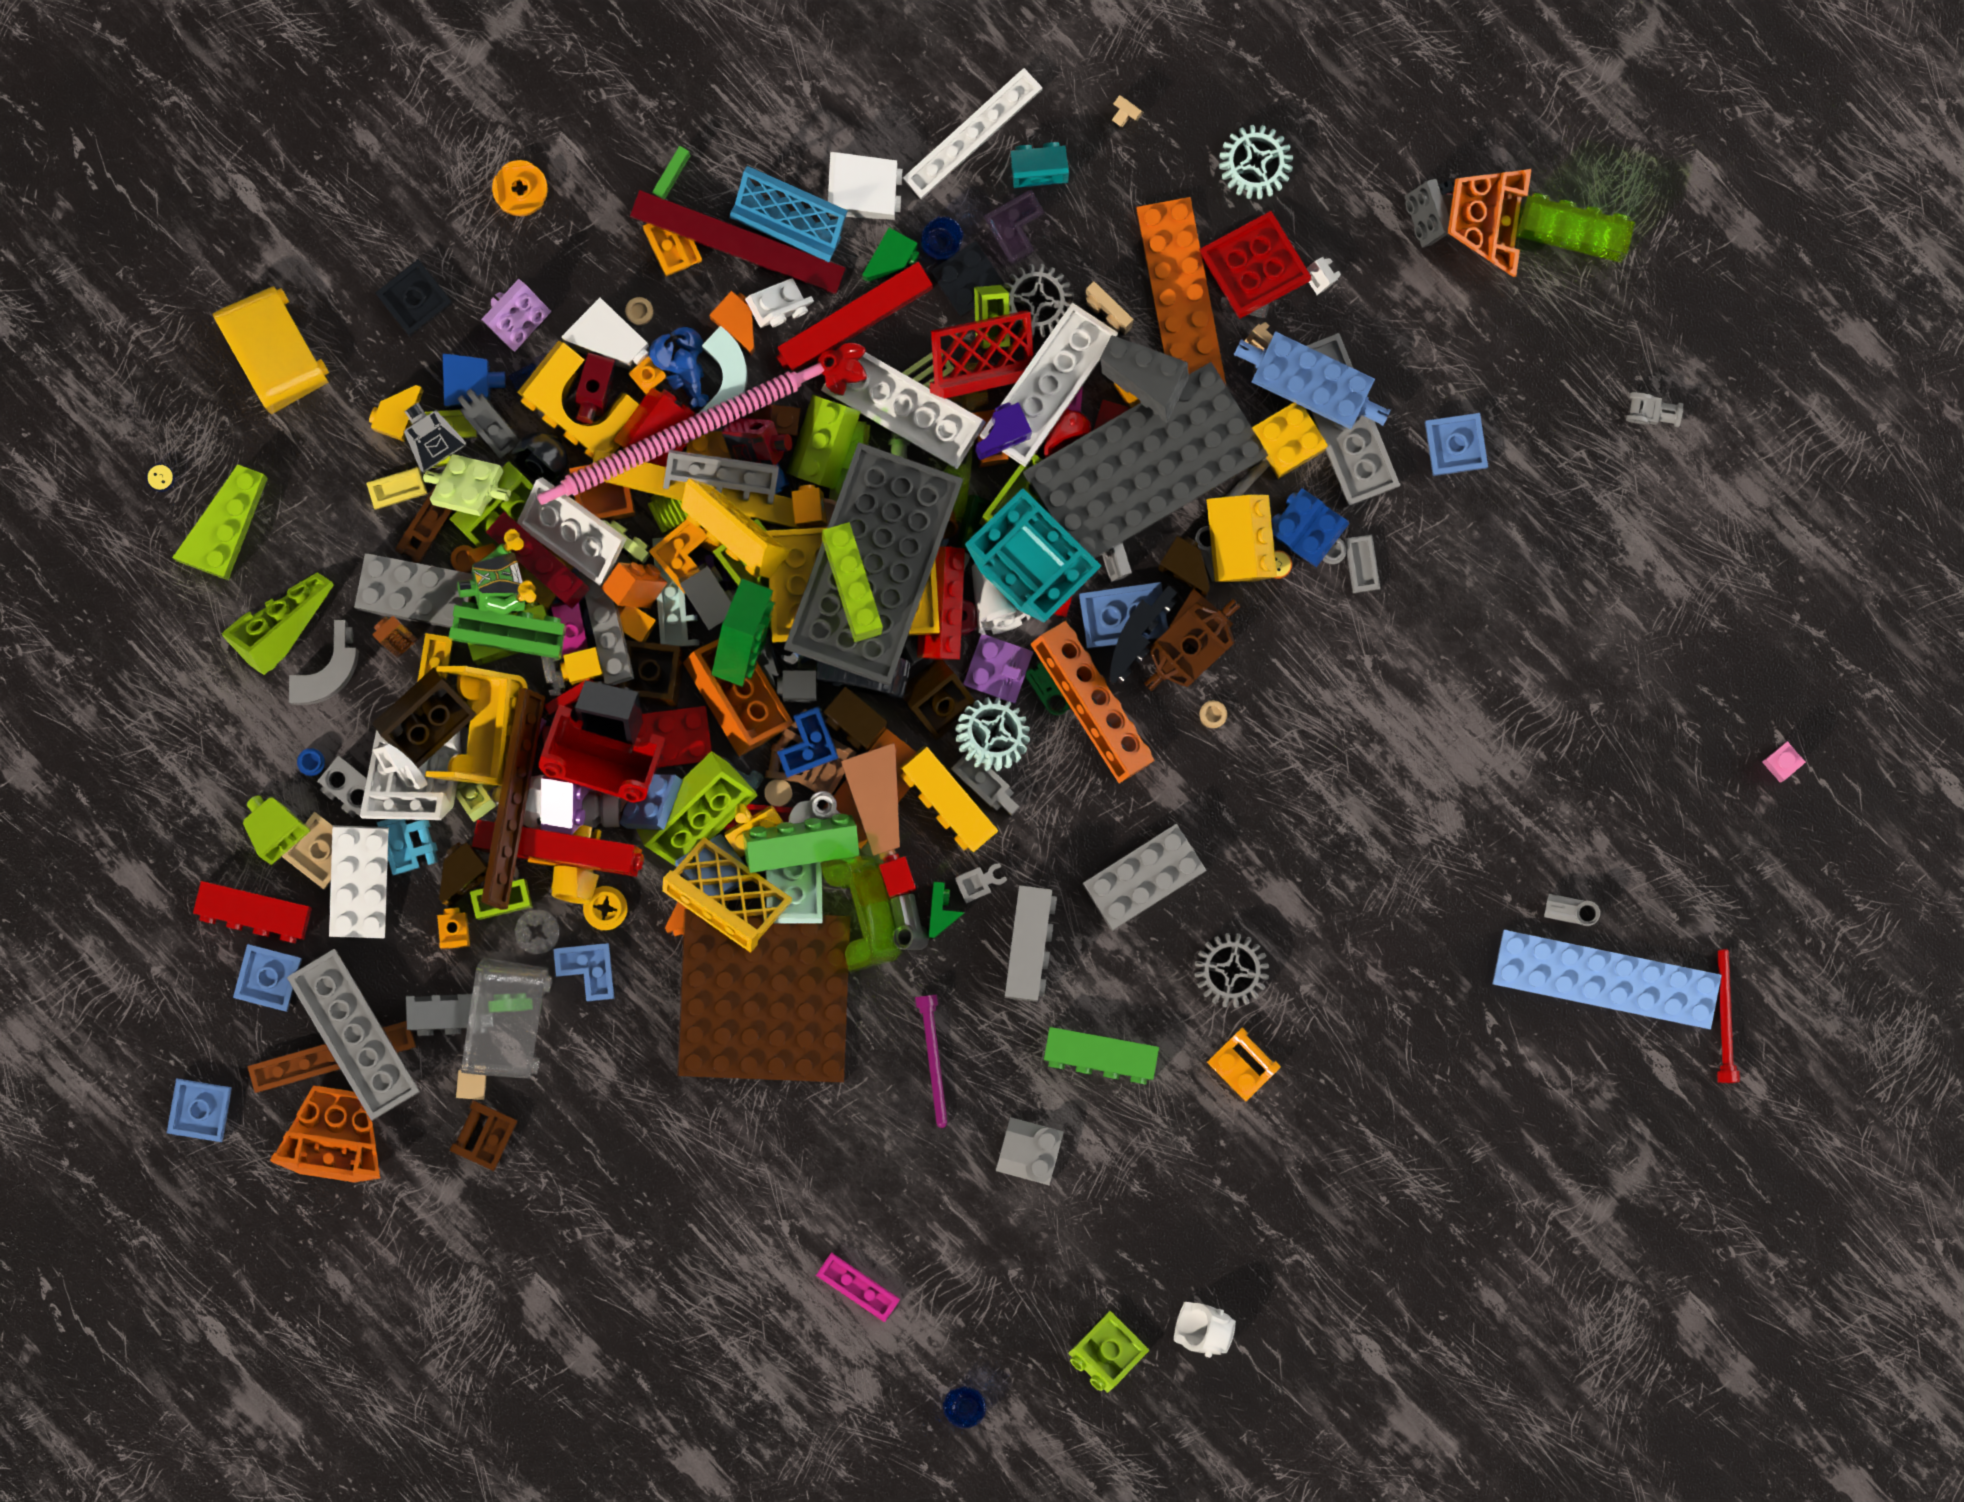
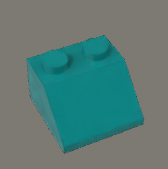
M1058 142L1045 143L1043 148L1032 149V145H1021L1015 147L1016 150L1011 151L1014 188L1068 183L1069 168L1066 147L1059 146Z

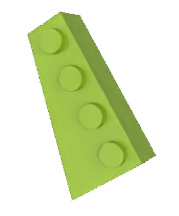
M237 465L172 558L177 562L229 580L268 478L262 473Z

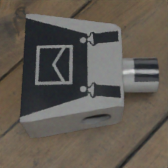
M416 403L405 411L413 425L404 430V433L418 466L423 473L467 445L464 439L437 410L426 415L419 403Z

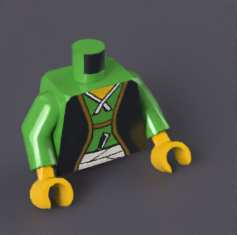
M510 529L505 533L504 541L506 544H500L491 554L472 565L471 580L458 581L457 583L459 597L475 596L478 609L481 611H491L507 615L512 611H524L525 601L531 603L536 599V594L533 592L536 590V587L529 580L522 582L515 553L510 551L511 549L520 550L524 545L523 540L519 537L520 534L515 529Z

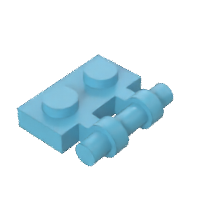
M386 819L377 822L378 827H389L388 861L393 876L420 868L417 857L425 855L428 865L439 862L436 851H438L436 842H432L428 829L431 827L429 820L414 819L415 822L407 824L406 819ZM418 831L422 846L414 848L410 833Z

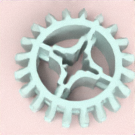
M1254 125L1249 127L1250 134H1247L1244 128H1240L1239 135L1241 138L1232 133L1230 140L1233 144L1224 142L1223 147L1228 152H1220L1219 156L1221 159L1226 160V162L1219 164V169H1228V171L1222 174V179L1232 178L1228 183V188L1231 189L1237 184L1239 186L1236 191L1237 195H1241L1243 189L1248 190L1247 199H1251L1253 191L1257 192L1258 199H1262L1263 190L1266 191L1269 197L1273 196L1272 186L1280 191L1282 185L1278 180L1288 182L1289 177L1283 172H1292L1293 169L1291 165L1285 164L1291 162L1293 156L1284 155V153L1290 150L1289 145L1280 146L1284 141V137L1279 136L1275 140L1273 137L1276 130L1274 129L1270 131L1269 135L1264 134L1266 128L1263 125L1260 127L1259 133H1255ZM1252 142L1264 143L1273 150L1259 151ZM1244 145L1247 158L1240 162V165L1234 167V154ZM1252 155L1257 157V160L1261 158L1260 169L1259 167L1255 168V165H1250ZM1278 158V170L1272 178L1268 179L1265 166L1272 162V159ZM1252 173L1257 177L1258 181L1260 180V183L1249 182L1239 174Z
M987 697L984 699L983 704L977 700L974 702L973 707L967 706L965 714L960 715L958 720L961 724H957L955 729L956 732L960 733L956 737V742L963 743L959 748L960 752H968L965 757L966 761L972 758L976 760L974 763L975 768L984 763L986 771L990 770L991 765H994L996 771L1001 770L1002 764L1008 769L1011 767L1012 761L1019 762L1021 759L1020 754H1025L1027 750L1025 745L1030 741V737L1026 736V734H1028L1030 728L1023 725L1026 721V716H1017L1020 712L1019 708H1015L1013 711L1009 709L1011 706L1010 701H1007L1003 706L1001 705L1000 697L996 698L994 704ZM986 716L996 717L993 721L978 720ZM1004 722L1010 727L1013 734V738L1010 737L1011 734L1005 730ZM997 726L995 738L993 737L990 743H988L990 732ZM972 731L975 732L974 735L980 738L982 742L981 746H979L978 743L975 741ZM993 747H998V748H1001V749H1003V748L1008 749V750L1003 751V752H990V751H989V750H990L991 748H993Z

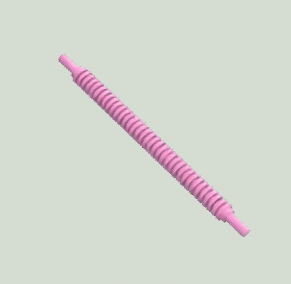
M818 363L798 373L795 371L790 373L788 371L784 373V376L781 374L777 378L771 379V381H766L765 385L762 383L758 387L752 388V391L750 389L747 390L746 394L743 392L739 396L733 397V400L730 398L726 402L720 403V406L715 405L713 408L707 409V412H701V415L698 413L694 415V418H688V421L683 420L681 424H675V427L671 426L668 430H662V433H656V437L651 435L649 439H643V443L639 441L636 445H630V449L626 447L623 451H617V455L613 453L610 457H605L604 461L600 459L597 463H592L591 467L588 465L584 469H579L578 473L575 471L571 473V476L569 474L566 475L560 485L537 495L540 504L543 505L565 494L567 496L571 494L575 496L578 494V491L582 493L585 491V488L587 490L590 489L591 485L593 487L597 486L598 482L601 484L604 482V479L607 481L611 479V476L613 478L616 477L617 473L620 475L624 473V470H630V466L633 469L637 467V464H643V461L648 462L650 458H656V455L660 456L663 452L667 453L669 449L673 450L676 446H682V443L686 444L689 440H694L695 437H701V433L705 435L708 431H713L714 427L718 429L721 425H726L727 422L730 423L734 419H739L740 416H745L746 412L750 414L753 410H758L759 407L762 408L766 404H771L772 401H777L778 397L781 399L785 395H790L791 392L798 391L797 388L802 386L801 383L822 374L824 368L821 363Z

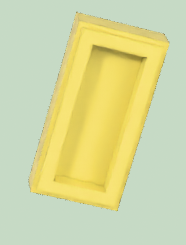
M419 467L367 482L375 510L428 494Z

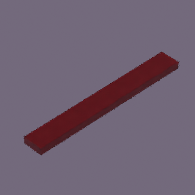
M641 190L638 192L630 217L833 294L837 293L845 271L843 266L827 262L811 254Z

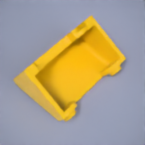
M274 286L228 305L212 314L256 394L271 415L329 383L325 376L329 374V371L323 360L316 361L285 306V304L289 303L287 296L282 288L277 290Z

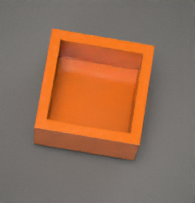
M585 466L570 468V476L571 473L575 471L578 473V470L584 469ZM598 482L597 486L593 487L591 485L590 489L587 490L585 488V491L582 493L578 491V494L574 496L577 503L602 521L636 516L631 488L607 482L601 484Z

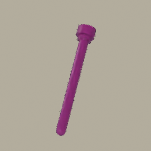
M936 994L915 997L916 1008H919L920 1013H923L936 1124L938 1127L944 1128L947 1126V1115L934 1012L936 1011V1006H938Z

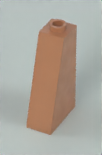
M893 743L841 761L873 857L879 855L880 860L896 854L895 849L900 848L896 751Z

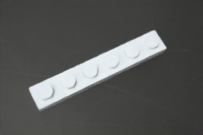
M1023 68L907 173L903 180L922 200L1041 92L1042 87Z

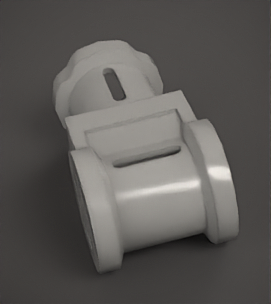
M1630 393L1632 402L1630 414L1626 416V421L1645 425H1657L1660 421L1672 423L1675 427L1680 426L1683 403H1678L1677 405L1662 403V398L1654 397L1650 394Z

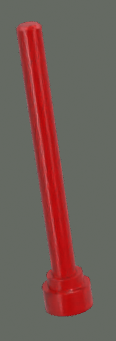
M1721 949L1718 950V970L1721 975L1719 994L1722 1066H1720V1071L1717 1072L1718 1083L1740 1082V1071H1737V1066L1734 1065L1729 950Z

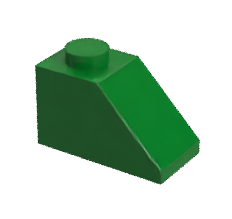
M888 228L862 274L863 280L869 282L894 275L905 270L908 265L912 266L915 264L920 252L916 251L918 243Z

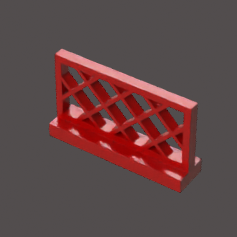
M1025 310L932 330L934 381L930 382V393L945 399L1016 383L1033 359L1031 312ZM1022 319L1023 328L1016 336L1010 329L1016 320ZM993 325H998L1001 331L992 341L986 334ZM974 330L978 335L971 345L968 346L962 339L968 331ZM1008 334L1014 341L1005 352L999 347V344ZM949 335L954 340L945 352L941 349L940 337ZM984 339L990 344V347L981 357L975 350ZM960 344L967 351L960 361L957 362L951 355ZM1020 344L1024 348V359L1016 361L1011 356ZM997 350L1003 357L997 365L992 366L988 363V360ZM973 355L979 362L972 371H968L964 366ZM949 360L955 365V368L949 376L943 377L942 368Z

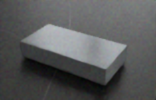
M1372 534L1345 538L1353 594L1380 590Z

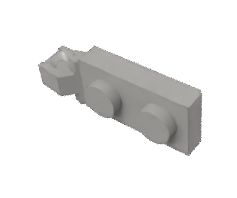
M966 752L951 770L990 807H993L996 811L1002 807L1013 816L1019 809V805L1010 798L1014 794L1010 786L991 768L989 771H986L984 763L975 768L974 763L976 760L972 758L966 761L965 757L968 754Z

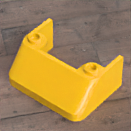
M437 666L436 672L458 675L457 691L462 698L472 700L471 708L476 712L477 716L470 721L467 754L454 755L449 761L448 772L426 771L425 777L502 786L519 689H528L525 679L519 675L468 666Z

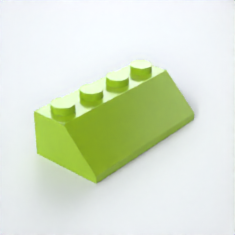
M712 751L682 779L683 781L665 829H636L645 847L674 866L675 860L691 852L703 837L708 840L713 839L735 818V808L738 804L747 806L758 796L755 790L730 763Z

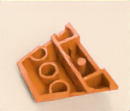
M1531 169L1455 179L1448 234L1512 277H1516L1520 250L1515 249L1521 199L1523 196H1528Z
M313 1085L296 1114L297 1117L290 1129L286 1131L279 1148L272 1155L270 1162L303 1175L349 1182L380 1179L373 1123L355 1092Z

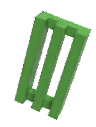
M681 146L678 147L655 186L652 195L666 199L690 158L688 150Z

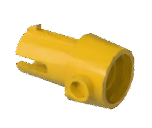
M582 825L572 835L600 839L602 831L595 829L592 832V827ZM567 865L554 866L551 895L554 898L571 903L590 904L599 875L594 874L591 869Z

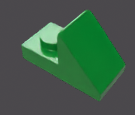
M934 882L929 930V938L933 939L965 914V912L943 910V905L949 906L950 889H945V883Z

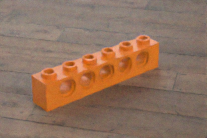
M1066 621L1040 635L1031 643L1032 648L1118 783L1123 782L1155 761L1149 747L1143 743L1138 735L1135 725L1122 710L1120 701L1114 697L1107 686L1105 678L1094 666L1090 654L1084 650L1077 639L1076 632ZM1062 651L1067 654L1068 658L1063 655ZM1121 744L1126 747L1127 751L1122 748Z

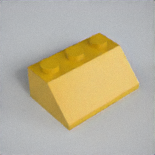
M1241 495L1207 499L1215 582H1255L1277 577L1269 495Z

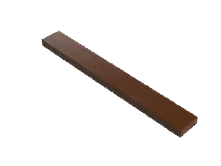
M527 688L519 689L481 900L482 903L500 910L508 909L545 696Z

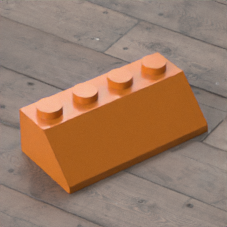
M719 639L693 651L683 664L737 755L740 757L763 745L794 723L758 663L752 678L746 677L743 687L712 675Z

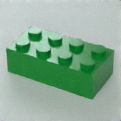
M741 579L722 624L712 670L713 676L742 687L746 677L752 678L756 669L757 658L762 655L766 644L765 639L769 631L768 627L775 602L771 601L773 590Z

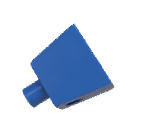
M443 354L444 406L447 410L463 407L458 400L461 395L470 403L472 399L466 393L470 388L477 396L483 393L489 401L491 399L490 388H506L505 371L490 372L487 359Z

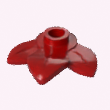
M846 343L837 350H827L820 355L817 364L821 363L824 368L822 374L825 376L827 388L832 393L843 396L847 383H857L867 379V374L858 361L865 354V347L857 343ZM834 359V364L827 367L828 360Z

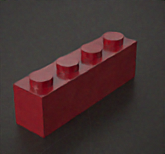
M503 512L488 528L486 533L500 545L506 544L504 541L505 533L510 529H515L524 542L522 549L510 550L511 553H515L516 560L568 607L573 609L590 588L508 514Z

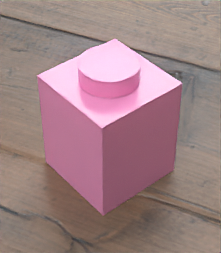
M1788 741L1762 761L1779 782L1786 780L1806 763Z

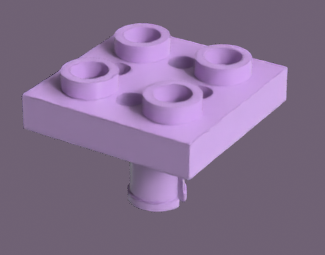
M520 279L505 294L502 292L495 294L500 300L497 301L493 297L491 299L492 308L482 318V321L514 352L551 313V310Z

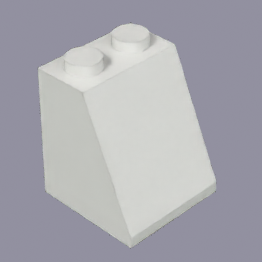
M831 152L828 202L848 210L846 217L895 220V212H900L901 196H896V186L902 185L903 169H898L896 160Z
M601 298L562 336L564 343L572 350L586 355L592 353L614 359L615 365L631 371L645 358L649 357L648 343Z

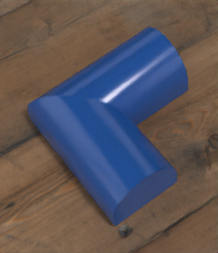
M819 706L793 716L803 742L777 751L787 778L839 759Z

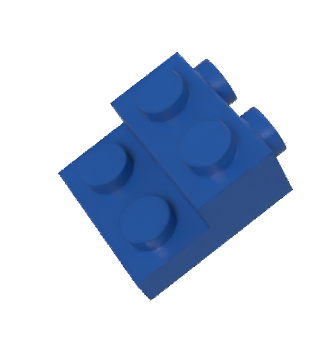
M1301 488L1298 493L1293 492L1286 501V506L1288 507L1283 514H1277L1271 520L1273 538L1317 567L1349 525V522L1325 506L1321 500Z

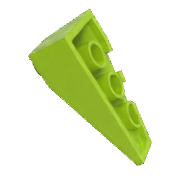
M317 572L289 588L285 597L276 601L270 599L265 602L266 608L253 615L251 612L244 614L221 634L251 667L265 675L285 658L334 584Z

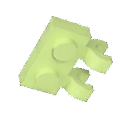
M603 520V522L627 538L622 548L628 552L627 557L635 563L640 561L644 564L650 556L646 551L649 545L637 537L631 540L624 535L628 529L614 520L608 523L606 520Z

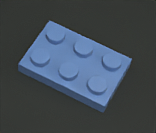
M1161 582L1080 593L1079 598L1087 649L1116 645L1127 620L1143 599L1152 606L1163 593ZM1162 611L1158 615L1156 620L1159 624L1149 635L1146 632L1142 634L1147 640L1159 639L1168 630L1165 612Z

